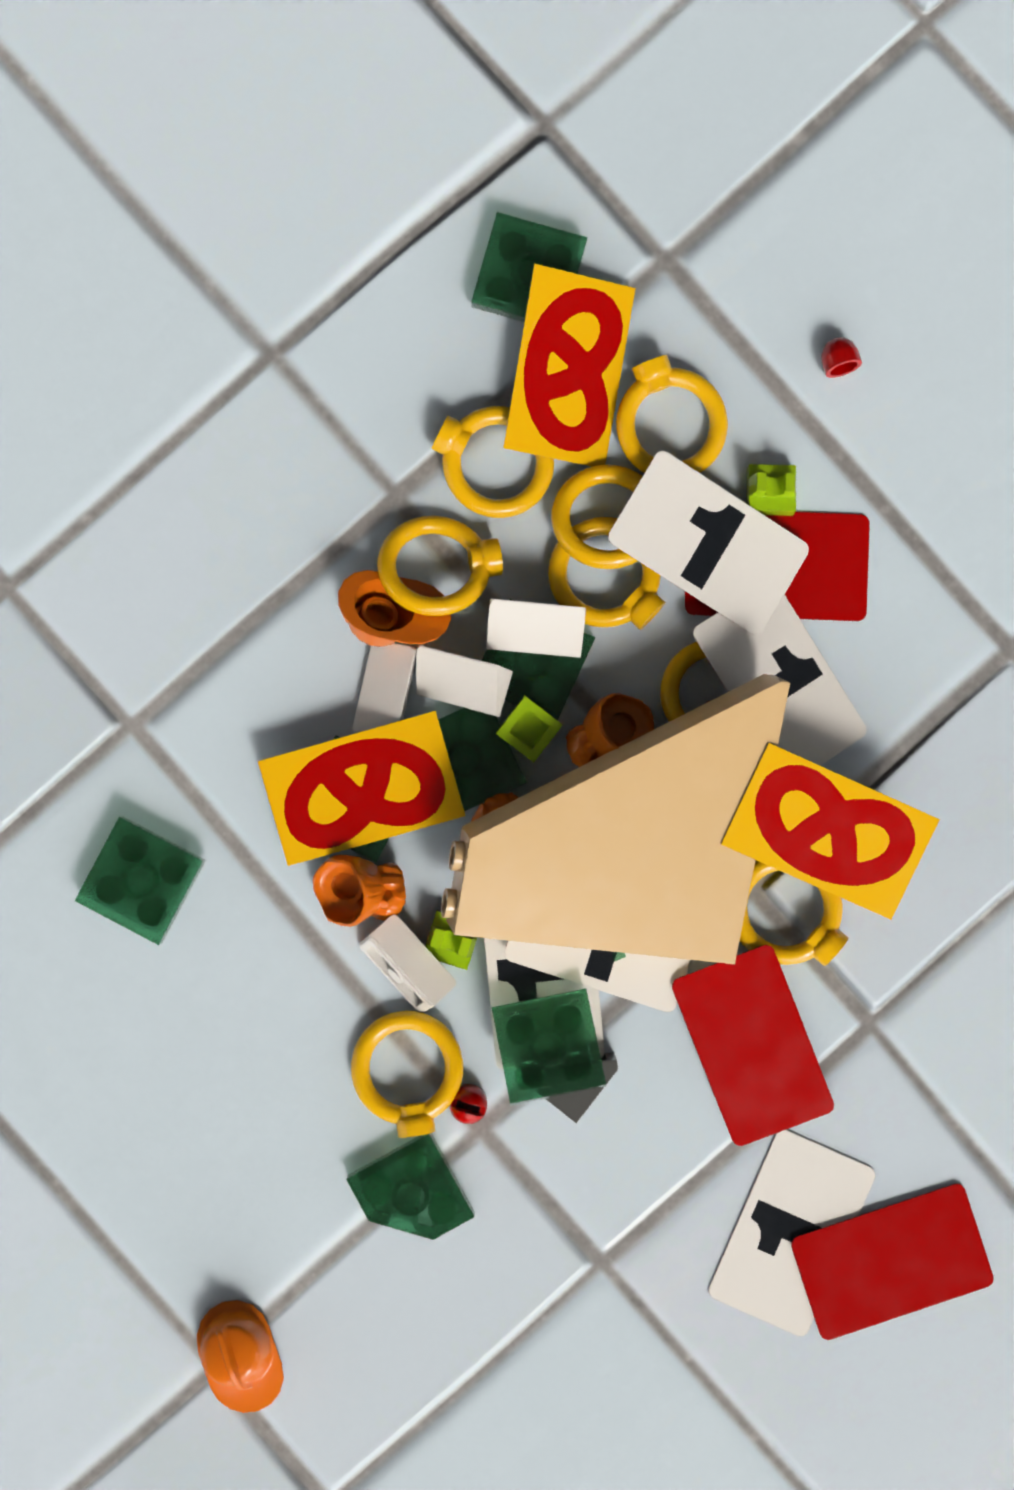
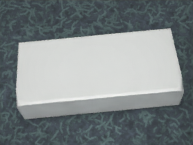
M490 599L486 649L581 658L586 608Z
M395 643L383 647L371 646L352 731L362 732L403 720L416 663L417 648Z
M418 645L416 653L417 695L500 717L513 671L496 664Z
M395 914L387 918L359 943V948L418 1012L424 1013L434 1007L456 985V980Z

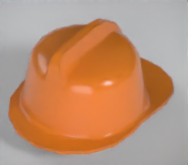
M365 570L355 572L343 581L338 591V606L346 623H348L352 633L360 641L370 646L383 647L392 645L395 642L425 644L438 639L444 634L451 621V614L445 616H426L401 607L386 593L379 579L378 571ZM399 577L409 589L420 595L428 597L444 596L432 585L418 580Z
M240 1300L224 1301L211 1308L201 1320L197 1332L198 1353L210 1388L217 1400L231 1410L242 1413L260 1411L272 1404L281 1391L284 1379L282 1362L270 1326L263 1313L252 1304Z

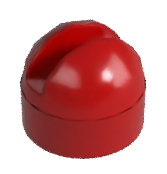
M835 337L827 342L821 355V363L825 375L829 378L844 376L862 365L857 347L853 341L845 337Z
M474 1084L461 1085L454 1097L455 1099L450 1104V1111L453 1117L460 1123L474 1124L480 1121L487 1111V1097L485 1092ZM460 1100L479 1106V1113L456 1107L457 1101Z

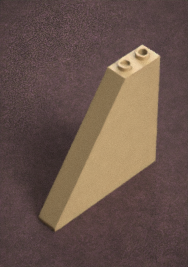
M763 674L620 746L618 749L612 750L462 826L460 840L452 842L449 854V869L454 871L452 888H445L441 903L442 918H446L453 934L735 965L755 859L721 845L768 743L778 747L790 682L772 674Z

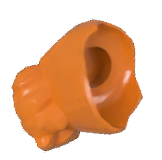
M611 693L601 698L589 710L583 724L575 726L565 737L567 740V751L572 762L579 768L654 730L652 712L643 701L624 694Z
M334 855L321 864L313 877V890L327 920L341 926L351 927L358 925L370 916L385 921L393 914L398 915L406 902L403 872L395 863L388 862L377 866L373 862L361 857Z

